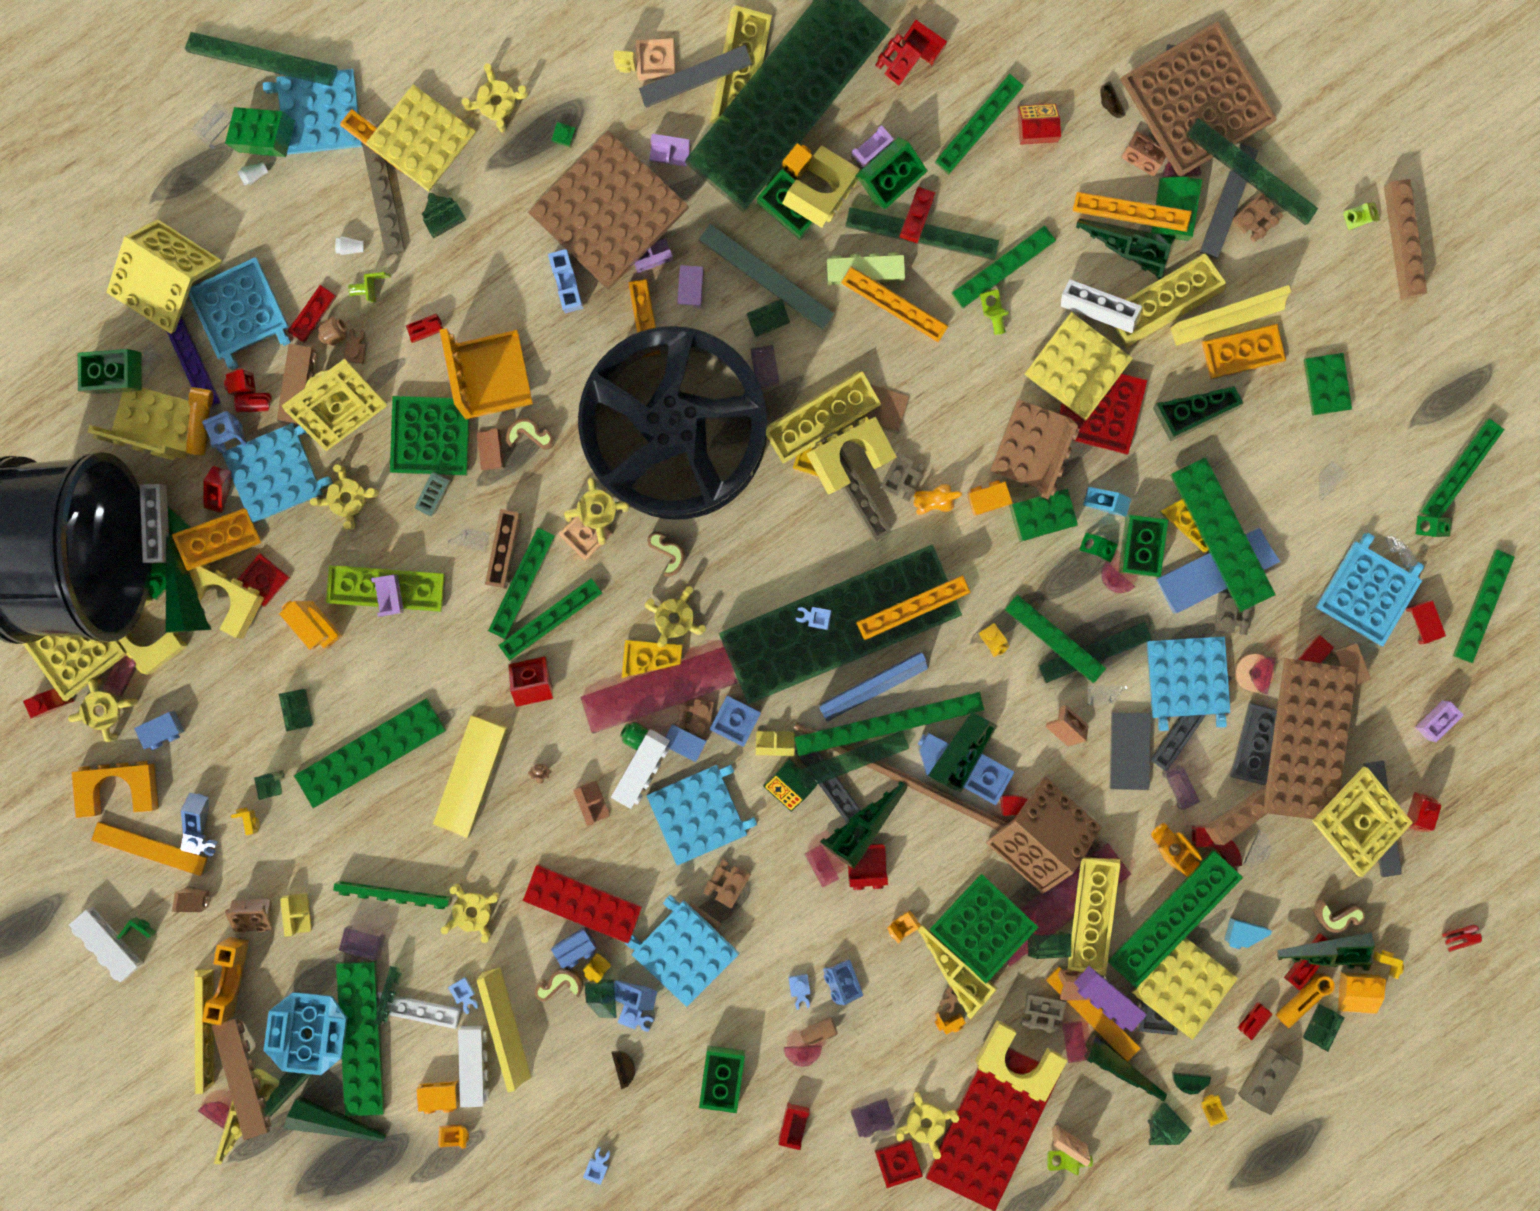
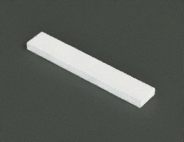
M378 992V1012L381 1014L454 1029L457 1028L461 1011L459 1008Z

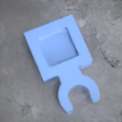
M803 607L798 608V611H803L805 615L801 619L796 618V621L804 623L808 620L809 627L829 629L831 610L812 607L811 612Z
M186 830L183 835L181 850L200 855L203 851L206 855L213 856L216 850L210 849V847L215 848L217 841L204 840L205 835Z
M802 974L788 977L791 996H797L795 1001L796 1009L799 1010V1003L801 1001L806 1002V1006L809 1008L810 1001L805 997V995L811 994L808 975Z
M466 977L448 987L456 1003L463 1002V1010L466 1014L470 1012L469 1004H473L475 1009L479 1007L478 1002L471 998L475 992Z
M624 1005L617 1023L634 1030L639 1025L642 1030L648 1032L650 1027L645 1026L644 1022H653L654 1018L649 1015L643 1017L641 1016L643 1010H635Z
M601 1147L596 1149V1160L590 1158L583 1176L584 1179L601 1185L608 1168V1164L604 1162L610 1156L609 1150L605 1156H601L599 1154Z

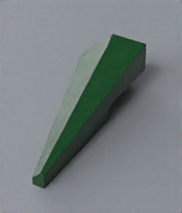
M1079 218L1076 228H1081L1088 232L1093 239L1097 238L1104 242L1106 247L1128 261H1134L1144 271H1150L1156 275L1158 280L1163 278L1175 237Z
M167 536L166 633L211 630V625L208 624L205 616V610L198 599L199 595L191 574L185 568L173 537Z
M900 781L898 783L899 786L891 792L886 791L880 800L867 805L851 817L849 823L842 828H836L834 834L827 839H821L820 843L842 862L855 869L908 787Z
M1372 932L1280 949L1277 950L1278 960L1292 958L1293 962H1299L1300 959L1308 960L1309 964L1330 967L1347 965L1348 969H1354L1357 966L1362 967L1364 971H1369L1373 963L1371 955L1375 944Z
M1093 1032L1091 1033L1084 1045L1087 1048L1084 1058L1091 1064L1092 1062L1101 1069L1107 1070L1136 1088L1140 1087L1146 1093L1157 1097L1163 1102L1166 1100L1167 1094Z
M301 1096L294 1100L283 1127L288 1130L383 1142L386 1137L385 1134L357 1120L345 1116L336 1110L332 1112Z

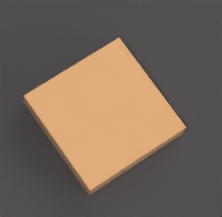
M674 38L636 40L638 80L663 79L676 73Z
M574 517L559 533L585 561L601 546L598 542L596 529L586 527L579 517ZM604 527L605 538L607 540L612 535V533L606 527Z
M1055 1125L1052 1129L1054 1146L1087 1167L1091 1162L1088 1145L1060 1126Z

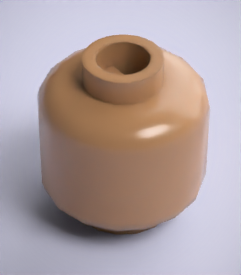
M331 317L319 325L318 337L322 343L334 346L346 338L348 328L340 318Z

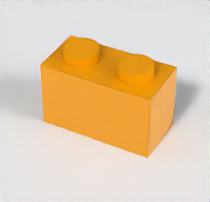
M797 143L783 160L782 169L794 180H799L808 169L812 160L811 150L805 145L800 146Z
M1000 480L989 483L990 487L982 489V486L970 489L971 493L967 494L974 516L1013 504L1006 482L1000 483Z
M458 1081L419 1084L416 1089L418 1112L424 1111V1114L435 1113V1110H443V1112L448 1113L455 1111L460 1104Z

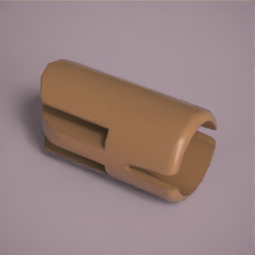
M831 1017L821 1020L801 1031V1037L808 1046L815 1045L838 1034Z

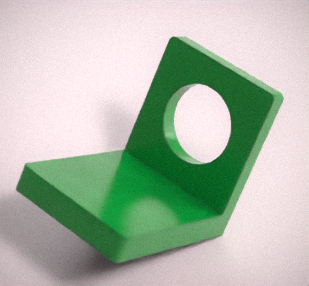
M1419 515L1417 516L1415 534L1431 537H1450L1452 518ZM1425 520L1430 523V529L1427 532L1423 531L1421 527L1422 522Z
M1085 533L1079 550L1111 562L1118 545L1101 536ZM1089 539H1093V546L1087 549V541Z
M135 917L129 920L117 936V939L124 938L132 927L147 938L154 936L156 931L150 927L146 920Z

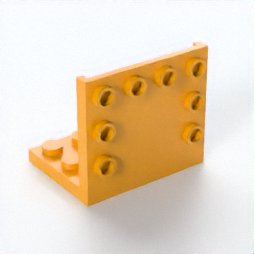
M447 328L439 330L454 405L465 419L533 404L517 330L458 343V340H455L454 334H451Z

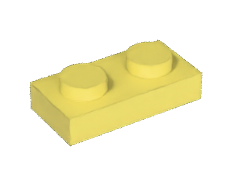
M614 50L613 59L616 69L623 73L636 71L634 52Z

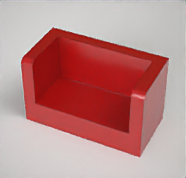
M915 20L904 35L901 43L905 45L907 42H910L923 53L921 58L933 66L945 49L947 41L918 20Z
M1426 600L1406 608V612L1412 613L1421 639L1417 640L1419 644H1427L1446 637L1433 600Z
M787 1103L778 1138L779 1146L801 1150L806 1121L810 1114L809 1108Z

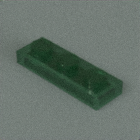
M393 966L389 968L374 1024L384 1026L385 1022L388 1023L391 1014V1011H388L390 1003H394L396 992H394L395 985L400 983L402 973L399 972L400 968Z

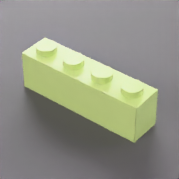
M897 252L888 253V256H880L879 253L869 254V257L853 254L850 255V258L833 255L826 262L827 285H841V281L850 266L878 283L904 282L905 280L904 255H899Z

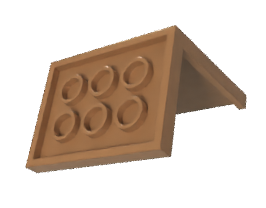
M1017 398L990 471L1035 487L1041 497L1049 499L1050 495L1053 496L1056 491L1057 477H1061L1064 471L1063 461L1070 456L1072 448L1069 446L1072 439L1076 440L1079 433L1078 425L1070 417Z
M1045 776L1040 780L1016 818L992 835L986 844L1043 894L1076 871L1102 829V826Z

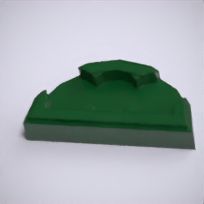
M1172 1072V1079L1176 1087L1186 1094H1199L1200 1091L1210 1084L1211 1076Z

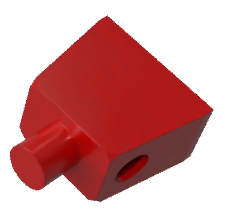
M1414 792L1407 814L1413 822L1409 828L1421 832L1434 831L1439 818L1441 804L1433 797Z

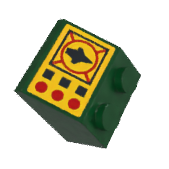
M788 758L763 787L792 812L817 787V783Z

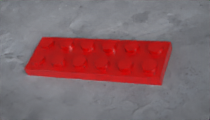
M540 865L535 866L523 901L627 944L630 943L643 908L640 905Z

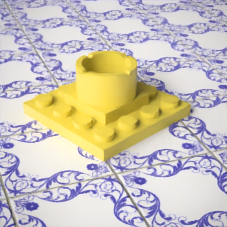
M343 359L330 370L321 371L315 374L314 377H311L307 381L305 389L284 403L282 407L325 451H328L387 407V404L346 359Z
M1362 767L1312 820L1359 877H1363L1413 823L1368 767Z

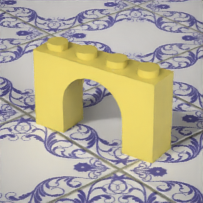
M821 145L813 156L808 170L827 181L832 187L833 192H817L796 179L788 190L782 204L823 228L826 222L830 223L836 214L834 210L839 211L844 202L842 199L846 200L852 191L850 188H855L859 180L855 175L861 169Z
M865 417L857 422L858 426L854 428L852 425L842 430V435L838 436L836 433L826 438L827 443L822 444V442L811 446L812 451L806 453L828 495L851 483L840 462V450L845 442H853L861 446L874 469L897 458L876 417L871 419Z
M209 564L189 570L199 595V601H201L206 591L214 586L219 585L228 592L231 602L230 609L220 630L235 638L243 639L264 597L258 595L259 591L249 587L247 589L243 587L241 581L234 578L232 580L226 578V573L217 569L216 571L211 570Z
M147 595L145 606L153 601L149 595ZM131 631L122 639L117 640L125 648L126 655L129 658H133L137 663L135 665L136 668L145 675L152 674L187 647V644L178 633H167L150 646H143L136 642L132 637Z
M997 1020L975 1059L977 1065H979L978 1069L985 1073L990 1071L995 1074V1078L1003 1083L1008 1081L1012 1083L1014 1089L1020 1092L1024 1090L1029 1093L1028 1096L1036 1101L1041 1099L1045 1102L1065 1067L1067 1059L1065 1056L1047 1048L1038 1066L1033 1071L1026 1074H1017L1010 1071L1005 1064V1054L1016 1035V1031Z

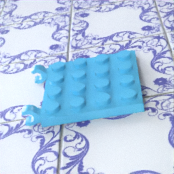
M353 69L276 77L277 83H263V91H266V94L278 93L280 111H283L295 120L287 155L362 147V142L340 126V122L351 109L359 114L355 72Z
M256 257L190 288L188 295L213 350L219 360L224 358L228 369L234 370L239 367L232 354L275 334L281 345L285 346L291 343L284 331L289 328L288 323Z
M291 423L246 442L245 446L241 444L226 450V455L222 454L252 523L323 495L321 489L333 484L331 477L328 476L319 481L317 480L299 437L307 432L300 425L295 427V424Z
M1364 533L1360 543L1353 542L1315 608L1374 643L1384 646L1422 582L1418 576L1423 570L1424 565L1414 562L1409 572L1368 549L1375 536L1370 533Z
M1225 636L1147 641L1152 718H1158L1159 731H1169L1167 717L1216 714V727H1227L1225 713L1231 712Z
M716 764L646 795L677 866L747 836L746 829L757 825L755 817L743 822L741 821L722 778L734 773L731 764L721 769Z
M669 895L663 904L672 912L642 943L632 935L630 943L625 944L629 948L634 949L631 955L688 1007L739 955V952L686 901L683 900L679 903L672 895Z

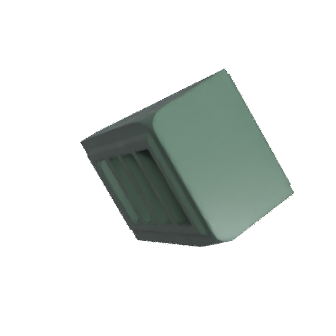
M432 472L414 508L428 516H433L438 509L450 480ZM433 480L442 484V487L435 485ZM432 488L438 491L439 493L437 494L429 489ZM428 495V496L434 498L435 501H433V500L427 498L426 496Z

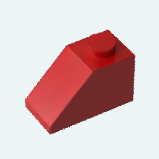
M239 369L225 374L224 387L228 394L235 396V394L256 393L253 373Z
M212 466L203 480L204 508L219 513L224 511L231 487V471Z
M55 688L23 701L30 719L41 717L74 702L73 697L68 701H63Z

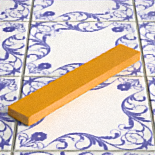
M1082 192L1076 193L1073 212L1185 232L1188 230L1192 214L1191 211Z
M850 266L841 281V284L938 343L949 327L944 322Z
M961 575L856 623L863 639L866 640L971 592L964 576Z
M100 821L97 822L91 841L198 876L203 875L208 860L206 856L186 852L179 847Z
M1058 966L1045 980L1061 995L1064 985L1058 976L1059 971L1062 970ZM1066 1000L1127 1062L1141 1049L1112 1019H1109L1102 1012L1101 1008L1097 1009L1093 1006L1090 1000Z

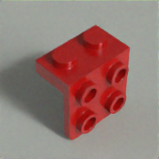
M871 844L855 869L848 866L849 887H853V890H864L867 886H872L873 889H883L884 886L888 885L886 851L883 844Z

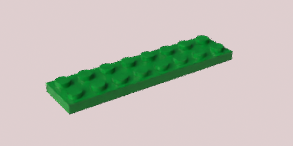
M1207 458L1200 459L1170 474L1239 612L1275 596L1276 594Z
M425 698L295 774L294 777L312 808H315L444 733L446 729L428 698Z
M1213 850L1108 959V963L1137 988L1243 879V876Z
M376 961L338 962L336 964L338 1005L348 1018L342 1058L345 1116L383 1115L385 1107Z

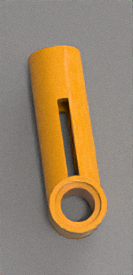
M192 387L189 392L190 413L186 453L206 454L208 433L202 422L209 419L214 399L212 390Z
M1324 973L1314 974L1310 982L1283 1006L1275 1016L1290 1029L1325 995H1329L1334 991L1335 983L1333 979ZM1322 980H1326V985L1323 988H1319V983Z

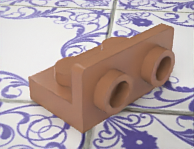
M1136 131L1121 158L1151 176H1155L1162 166L1166 155L1157 142Z

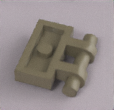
M897 453V458L893 460L880 488L896 496L901 489L905 491L902 499L909 502L912 495L914 496L916 493L915 489L919 481L924 477L923 473L926 467L919 464L917 470L911 468L914 461ZM908 474L913 476L909 486L903 484Z
M1219 593L1214 631L1234 633L1235 626H1240V634L1247 635L1248 628L1251 625V622H1249L1250 611H1253V606L1242 612L1241 621L1236 620L1238 608L1231 594Z
M1027 993L1024 1013L1031 1016L1030 1019L1022 1018L1021 1025L1027 1026L1028 1029L1035 1030L1037 1028L1048 1033H1059L1060 1025L1054 1024V1021L1063 1020L1066 1001ZM1038 1016L1048 1018L1047 1022L1037 1021Z

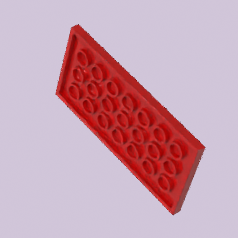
M1010 1047L1005 1054L1006 1067L1017 1074L1029 1073L1039 1064V1061ZM977 1067L956 1111L959 1121L956 1123L951 1121L939 1146L941 1157L940 1159H933L925 1176L926 1179L992 1211H996L1054 1087L1045 1102L1041 1099L1036 1101L1028 1096V1092L1024 1090L1020 1092L1012 1087V1083L1008 1081L1003 1083L995 1078V1074L990 1071L985 1073Z

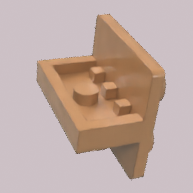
M270 899L232 900L231 908L225 910V915L234 932H265L272 930V924L269 920L272 905Z

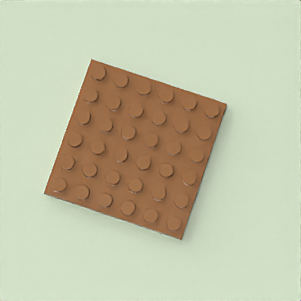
M1218 21L1120 78L1178 177L1184 176L1277 120Z
M608 130L528 213L609 290L689 209V206Z

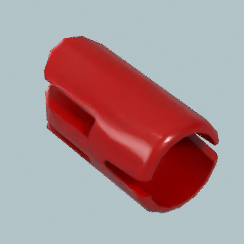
M436 313L406 325L411 343L440 333L439 330L444 328L441 326V319Z
M270 393L235 394L234 407L237 413L269 411L272 402V395Z
M1475 924L1442 934L1443 938L1460 934L1446 940V945L1463 941L1461 944L1449 947V952L1482 942L1481 933L1475 934L1479 930Z
M1257 1002L1237 1029L1250 1040H1253L1272 1017L1273 1013Z

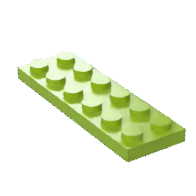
M329 565L326 603L379 607L376 586L371 578L398 575L403 609L442 612L445 574Z

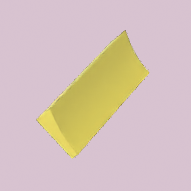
M737 5L731 9L723 54L745 45L752 65L718 79L710 122L743 129L751 128L772 15Z
M1203 254L1125 299L1142 306L1140 318L1133 333L1117 327L1114 328L1125 348L1222 293L1225 291L1226 282L1207 255Z
M1287 285L1178 322L1170 328L1176 346L1285 310L1287 297L1291 293L1290 286Z
M859 370L766 427V437L781 462L785 463L815 445L819 440L831 433H835L880 406L881 403L863 371Z
M473 715L470 716L433 822L434 825L457 833L465 838L471 835L503 744L507 727Z
M1084 857L1081 861L1067 970L1084 972L1090 966L1100 975L1106 976L1120 859Z
M500 967L482 972L477 979V984L507 1092H512L522 1083L529 1080L531 1075Z
M214 969L195 970V1094H203L214 1085V1032L212 1028L214 1024L202 1022L205 1003L214 996Z

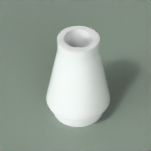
M263 162L241 167V170L237 171L244 185H251L268 173Z
M341 236L336 238L335 250L336 253L341 255L364 252V242Z

